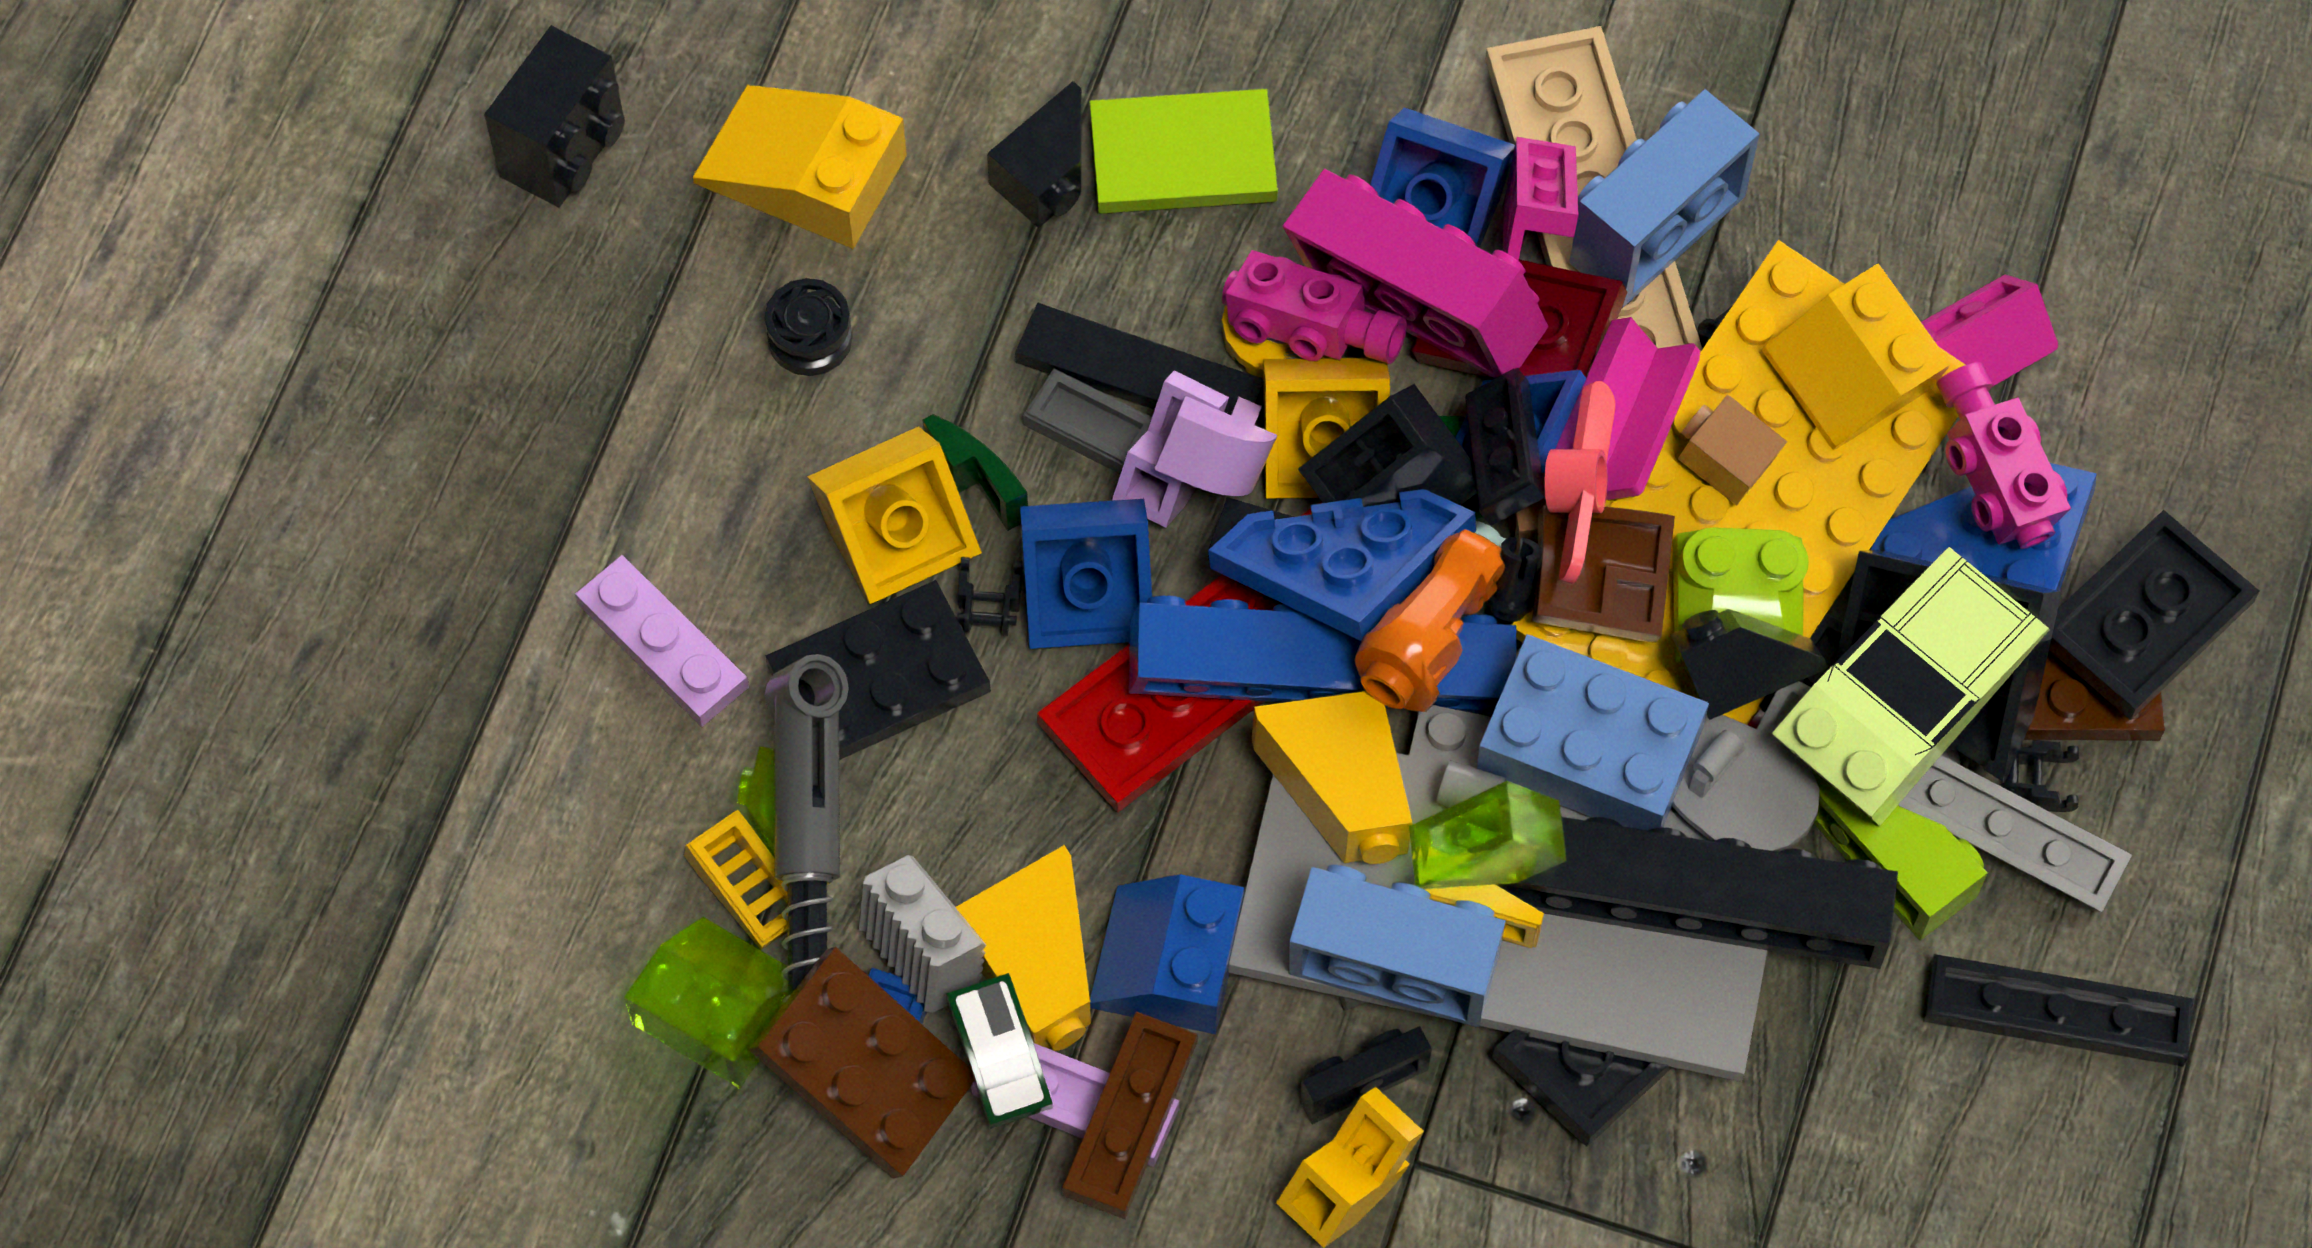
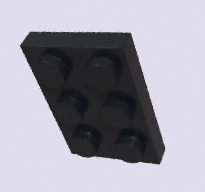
M2163 510L2058 608L2049 650L2131 720L2255 602L2260 590Z
M936 580L765 655L767 667L772 676L779 670L807 655H824L830 657L841 666L847 676L849 689L847 700L839 710V760L991 692L990 680ZM799 679L798 689L801 697L808 704L814 705V690L805 680Z

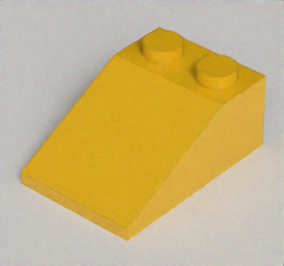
M747 85L695 172L693 183L854 249L907 156L904 121L902 117L850 96Z

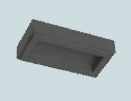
M1056 369L1052 370L1023 415L1024 426L1121 474L1128 451L1148 431L1152 417Z

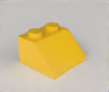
M1879 263L1829 293L1762 349V352L1833 451L1931 390L1951 365Z
M1303 358L1263 359L1264 430L1277 435L1265 463L1266 499L1319 498L1298 468L1390 397V375L1387 363L1371 358H1341L1340 360L1321 358L1318 361H1309Z
M919 426L807 476L827 528L869 604L961 563V557L973 558L982 553L941 445Z

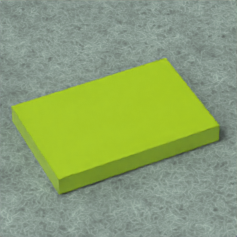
M1267 89L1090 100L1099 214L1277 202L1278 188Z

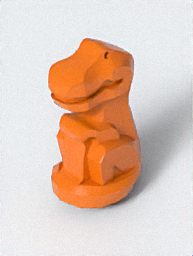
M1466 529L1448 536L1443 541L1435 556L1434 568L1431 573L1402 604L1397 603L1391 607L1378 625L1362 638L1354 661L1361 676L1362 686L1374 699L1394 709L1404 708L1419 712H1427L1437 701L1439 696L1437 685L1456 665L1463 651L1458 637L1463 630L1464 624L1460 619L1463 614L1474 615L1483 607V603L1488 601L1497 590L1496 581L1501 577L1505 568V564L1500 556L1502 548L1487 538Z

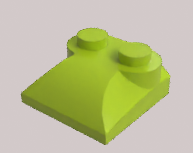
M1705 528L1678 533L1673 539L1674 632L1683 629L1682 624L1698 613L1708 610H1716L1720 613L1731 609L1803 636V579L1808 570L1809 560L1807 551L1802 544V538L1781 530ZM1674 646L1675 663H1682Z

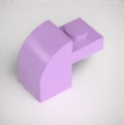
M1173 371L1164 381L1148 431L1128 451L1112 501L1144 498L1147 519L1165 528L1185 507L1196 489L1192 485L1154 470L1183 400L1187 396L1224 412L1229 397L1177 371Z
M1185 396L1154 470L1212 493L1227 496L1248 495L1255 488L1277 435L1255 426L1261 406L1238 397L1231 415Z

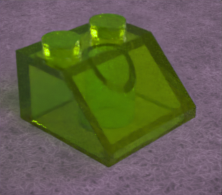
M702 917L659 946L625 994L624 999L632 1025L740 1089L759 1062V1059L748 1049L783 1006L782 1001L788 996V980L781 974L788 966L707 918Z

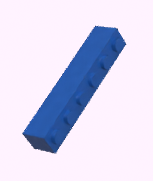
M1155 596L1149 598L1147 603H1139L1130 619L1129 693L1292 702L1362 692L1366 690L1362 686L1361 676L1354 661L1361 641L1285 604L1274 606L1273 611L1248 609V603L1232 599L1214 601L1210 604V607L1187 606L1185 599L1180 597ZM1489 615L1463 616L1460 618L1464 623L1463 630L1458 636L1463 651L1456 665L1437 685L1439 696L1433 705L1469 713L1493 714L1516 661V625L1497 624V618Z

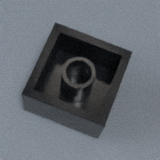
M552 25L548 28L484 114L500 178L558 208L561 207L572 191L577 192L585 185L592 170V163L605 146L611 147L618 140L625 124L619 86L611 55Z

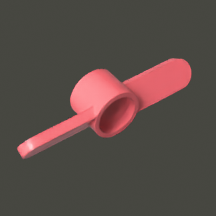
M1602 381L1588 384L1582 390L1573 449H1551L1545 466V498L1548 511L1550 513H1569L1559 580L1570 584L1576 582L1584 564L1592 513H1602L1606 504L1608 483L1607 458L1615 414V398L1608 385Z

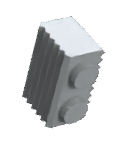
M907 855L865 876L859 931L867 932L866 939L874 941L873 948L881 950L880 957L888 959V966L895 967V975L903 977L902 984L910 985L909 993L917 994V1002L925 1004L924 1011L934 1013L948 1005L946 993L980 982L979 980L983 977L980 972L984 969L981 965L985 961L982 958L985 955L983 949L987 945L913 856Z

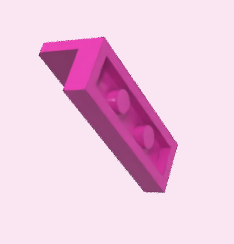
M1516 137L1503 203V251L1519 261L1525 230L1574 238L1579 215L1576 146Z
M2006 274L1921 322L1938 347L1965 365L1982 362L1993 386L2058 348V341L2038 284Z
M1632 317L1611 321L1582 387L1583 390L1588 384L1602 381L1608 385L1615 398V414L1607 458L1608 483L1606 500L1639 496L1644 491L1697 367L1701 352L1694 343L1657 348ZM1582 390L1555 449H1573Z

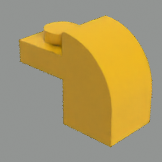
M1374 1087L1360 1097L1334 1139L1302 1161L1276 1204L1325 1248L1355 1226L1392 1189L1409 1167L1410 1163L1406 1161V1158L1424 1131L1377 1087Z

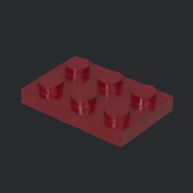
M1519 259V262L1525 268L1524 277L1530 289L1539 297L1537 304L1549 326L1519 368L1524 376L1581 370L1587 378L1611 321L1618 319L1627 295L1623 282ZM1417 338L1413 353L1418 362L1495 379Z

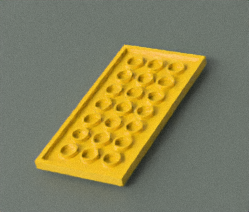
M1778 240L1700 352L1697 367L1644 491L1639 496L1606 500L1605 507L1648 511L1675 516L1662 637L1656 643L1532 622V610L1520 621L1513 622L1512 625H1516V639L1523 643L1526 635L1529 634L1697 698L1683 664L1675 663L1674 643L1670 634L1674 633L1673 539L1678 533L1705 528L1781 530L1802 538V544L1807 551L1809 560L1808 570L1803 579V636L1810 638L1854 573L1859 551L1871 548L1958 418L1955 408H1948L1937 385H1935L1931 390L1833 451L1762 352V349L1820 300L1844 285V283ZM1941 349L1951 363L1942 377L1965 365ZM1727 394L1787 441L1775 460L1737 506L1678 460V457L1689 442L1681 434L1683 429L1704 404L1714 411ZM1764 697L1722 715L1747 725L1758 710H1762L1759 708V705Z

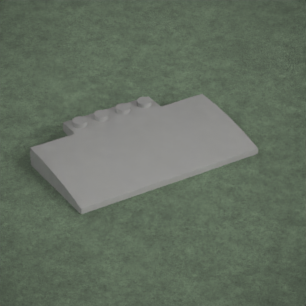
M1432 705L1427 712H1419L1409 755L1396 753L1413 822L1408 854L1398 855L1393 860L1381 864H1368L1364 861L1344 863L1273 774L1243 899L1228 972L1435 1016L1289 975L1290 939L1311 867L1327 871L1329 865L1350 867L1363 873L1366 876L1365 882L1390 889L1392 884L1396 882L1415 885L1426 847H1430L1495 884L1507 808L1521 810L1525 807L1537 806L1552 810L1560 817L1586 820L1591 817L1507 784L1504 786L1493 821L1437 804L1440 785L1450 760L1477 768L1479 746L1491 717ZM1670 810L1664 824L1665 828L1679 830L1689 838L1710 841L1690 825L1677 811ZM1544 914L1536 948H1528L1502 940L1500 955L1480 1026L1510 1033L1515 1029L1530 1032L1529 1037L1563 1043L1564 1040L1570 1042L1569 1045L1604 1053L1610 1051L1614 1052V1055L1651 1063L1657 1062L1670 1067L1742 1082L1767 950Z

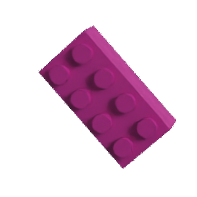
M1324 168L1282 226L1305 267L1328 274L1342 275L1353 282L1363 284L1366 311L1376 314L1379 310L1405 317L1407 322L1406 332L1493 378H1497L1517 367L1520 368L1549 327L1537 304L1539 297L1530 289L1524 277L1525 268L1514 257L1501 250H1495L1493 254H1490L1476 247L1471 237L1453 225L1446 224L1443 229L1428 222L1421 211L1404 200L1397 199L1393 204L1379 197L1377 191L1358 176L1349 174L1344 179Z

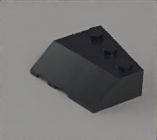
M1882 550L1859 551L1835 662L1933 562ZM1983 574L2049 628L2048 633L1948 747L1953 751H1959L1983 766V770L2003 782L2007 779L2035 715L2062 591Z

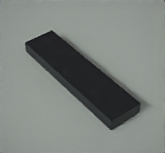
M1037 303L1015 351L1016 363L1048 374L1053 369H1056L1098 391L1154 410L1164 381L1173 371H1177L1229 397L1224 410L1229 415H1231L1238 397L1258 405L1263 394V378L1041 303Z
M1934 954L1930 965L1924 1022L2183 1067L2188 1060L2194 998Z

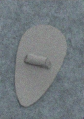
M1706 715L1703 730L1678 788L1672 807L1710 841L1721 838H1734L1747 842L1752 848L1780 852L1784 849H1790L1807 836L1818 816L1819 786L1812 768L1781 742L1760 730L1725 715H1720L1711 720Z

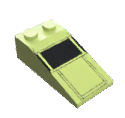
M1948 547L1811 687L1772 734L1820 777L1880 826L2048 633L2049 628Z

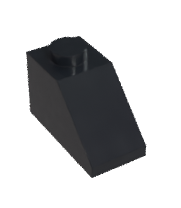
M1074 81L987 153L989 185L1038 228L1052 216H1062L1067 213L1079 199L1082 190V88Z
M1731 609L1720 613L1716 610L1698 613L1682 624L1683 629L1670 634L1696 697L1709 703L1706 714L1709 720L1828 669L1824 657L1810 638Z

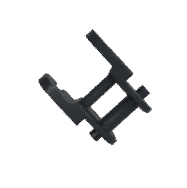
M961 557L958 606L959 609H965V613H958L957 620L958 622H964V633L969 634L972 625L1002 627L1003 636H1008L1009 625H1017V616H1010L1011 612H1019L1022 560H1014L1012 584L1006 585L1004 593L974 591L973 584L969 583L970 557ZM974 600L1003 602V613L973 612Z
M2033 740L2030 747H2020L2005 783L1999 784V786L2047 811H2074L2078 808V796L2068 795L2066 800H2060V793L2058 791H2048L2046 785H2042L2043 761L2054 763L2077 761L2079 759V747L2068 746L2067 751H2061L2060 742ZM2019 764L2033 765L2032 784L2019 783Z

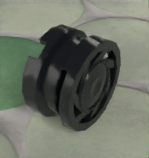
M810 278L790 281L777 289L767 302L764 319L771 355L784 369L794 374L805 376L828 373L839 366L850 352L853 338L850 312L846 298L835 286L823 280Z

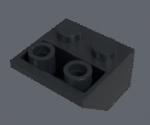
M1415 384L1388 397L1298 468L1323 503L1361 498L1363 507L1400 502L1399 492L1426 489L1458 505H1463L1477 494L1473 461Z

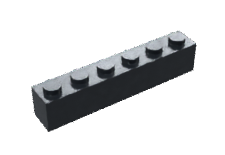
M1530 806L1521 810L1507 808L1495 885L1544 914L1880 969L1890 945L1898 871L1881 869L1878 864L1863 859H1852L1843 863L1818 859L1814 854L1802 849H1784L1780 852L1752 848L1747 842L1734 838L1708 841L1689 838L1683 832L1672 828L1660 827L1646 831L1622 827L1619 822L1610 818L1591 817L1586 820L1557 816L1555 812L1547 808Z

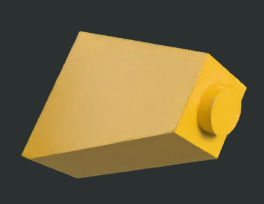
M1367 691L1254 707L1252 729L1254 751L1344 863L1364 861L1368 864H1381L1393 860L1398 855L1408 854L1413 822L1384 704L1374 699Z
M1063 845L956 906V909L987 945L983 949L985 955L982 958L985 961L981 965L984 968L981 973L985 979L988 980L1007 973L1010 974L1033 1043L1048 1049L1051 1047L1053 1051H1060L1074 1044L1085 1034V1027L1091 1024L1090 996L1071 854Z

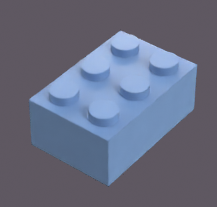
M1706 89L1690 103L1686 104L1682 101L1676 104L1666 114L1660 124V129L1647 141L1640 138L1633 142L1620 158L1618 167L1605 179L1601 176L1593 178L1583 188L1578 196L1579 215L1569 263L1581 273L1622 281L1627 290L1622 308L1625 307L1745 198L1760 133Z
M1527 634L1480 743L1477 769L1505 777V784L1587 816L1610 818L1619 822L1622 827L1650 831L1654 828L1664 827L1678 788L1703 730L1709 703Z
M1329 865L1327 871L1311 867L1290 939L1289 975L1479 1028L1500 955L1506 920L1495 918V912L1491 908L1476 902L1459 900L1455 906L1430 900L1429 892L1411 884L1396 882L1392 884L1390 889L1365 882L1366 876L1350 867Z

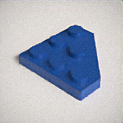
M2050 463L2053 471L2057 472L2065 483L2067 501L2071 509L2053 526L2055 534L2035 546L2021 549L2016 539L1999 545L1992 530L1988 532L1983 531L1973 517L1971 504L1973 497L1976 495L1970 486L1890 519L1873 543L1871 550H1882L1934 562L1950 547L1983 574L2060 591L2095 491L2097 473Z
M1426 489L1399 492L1400 502L1363 507L1362 499L1357 498L1311 505V515L1276 520L1274 519L1273 511L1247 514L1208 550L1210 568L1362 641L1363 636L1378 625L1391 607L1404 601L1431 573L1434 568L1435 556L1448 536L1459 533L1464 529L1476 532L1475 512Z

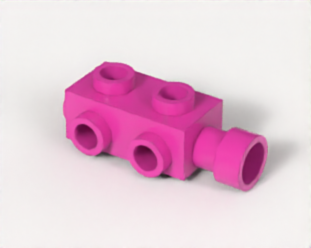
M1251 250L1240 270H1233L1229 274L1222 292V303L1227 306L1229 325L1234 326V329L1242 338L1252 343H1263L1269 337L1288 343L1293 352L1305 360L1318 361L1323 355L1340 360L1348 345L1363 349L1364 355L1368 358L1392 364L1397 358L1405 339L1407 328L1405 317L1379 310L1376 314L1365 311L1363 284L1353 282L1342 275L1328 274L1296 264L1284 257H1273Z
M1982 362L1970 363L1947 373L1937 381L1936 385L1948 408L1954 407L1960 420L1947 433L1949 441L1946 443L1945 448L1946 458L1952 471L1959 476L1966 474L1976 495L1972 499L1971 507L1977 525L1985 532L1992 530L1999 545L2016 539L2020 548L2025 549L2044 542L2055 534L2053 526L2071 507L2067 501L2065 483L2061 476L2053 471L2041 446L2038 426L2031 417L2027 416L2019 397L1996 405L1994 404L1989 393L1993 385Z

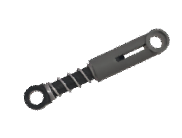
M820 654L807 655L773 674L767 683L765 692L767 709L774 719L775 878L783 881L781 885L788 892V907L781 914L788 921V937L782 942V946L788 950V967L781 973L788 980V996L782 1001L783 1004L827 950V932L834 929L832 926H827V902L833 900L832 897L827 896V884L840 877L839 710L847 700L849 687L847 676L841 666L830 657ZM799 679L805 680L814 690V705L808 704L801 697L798 689Z

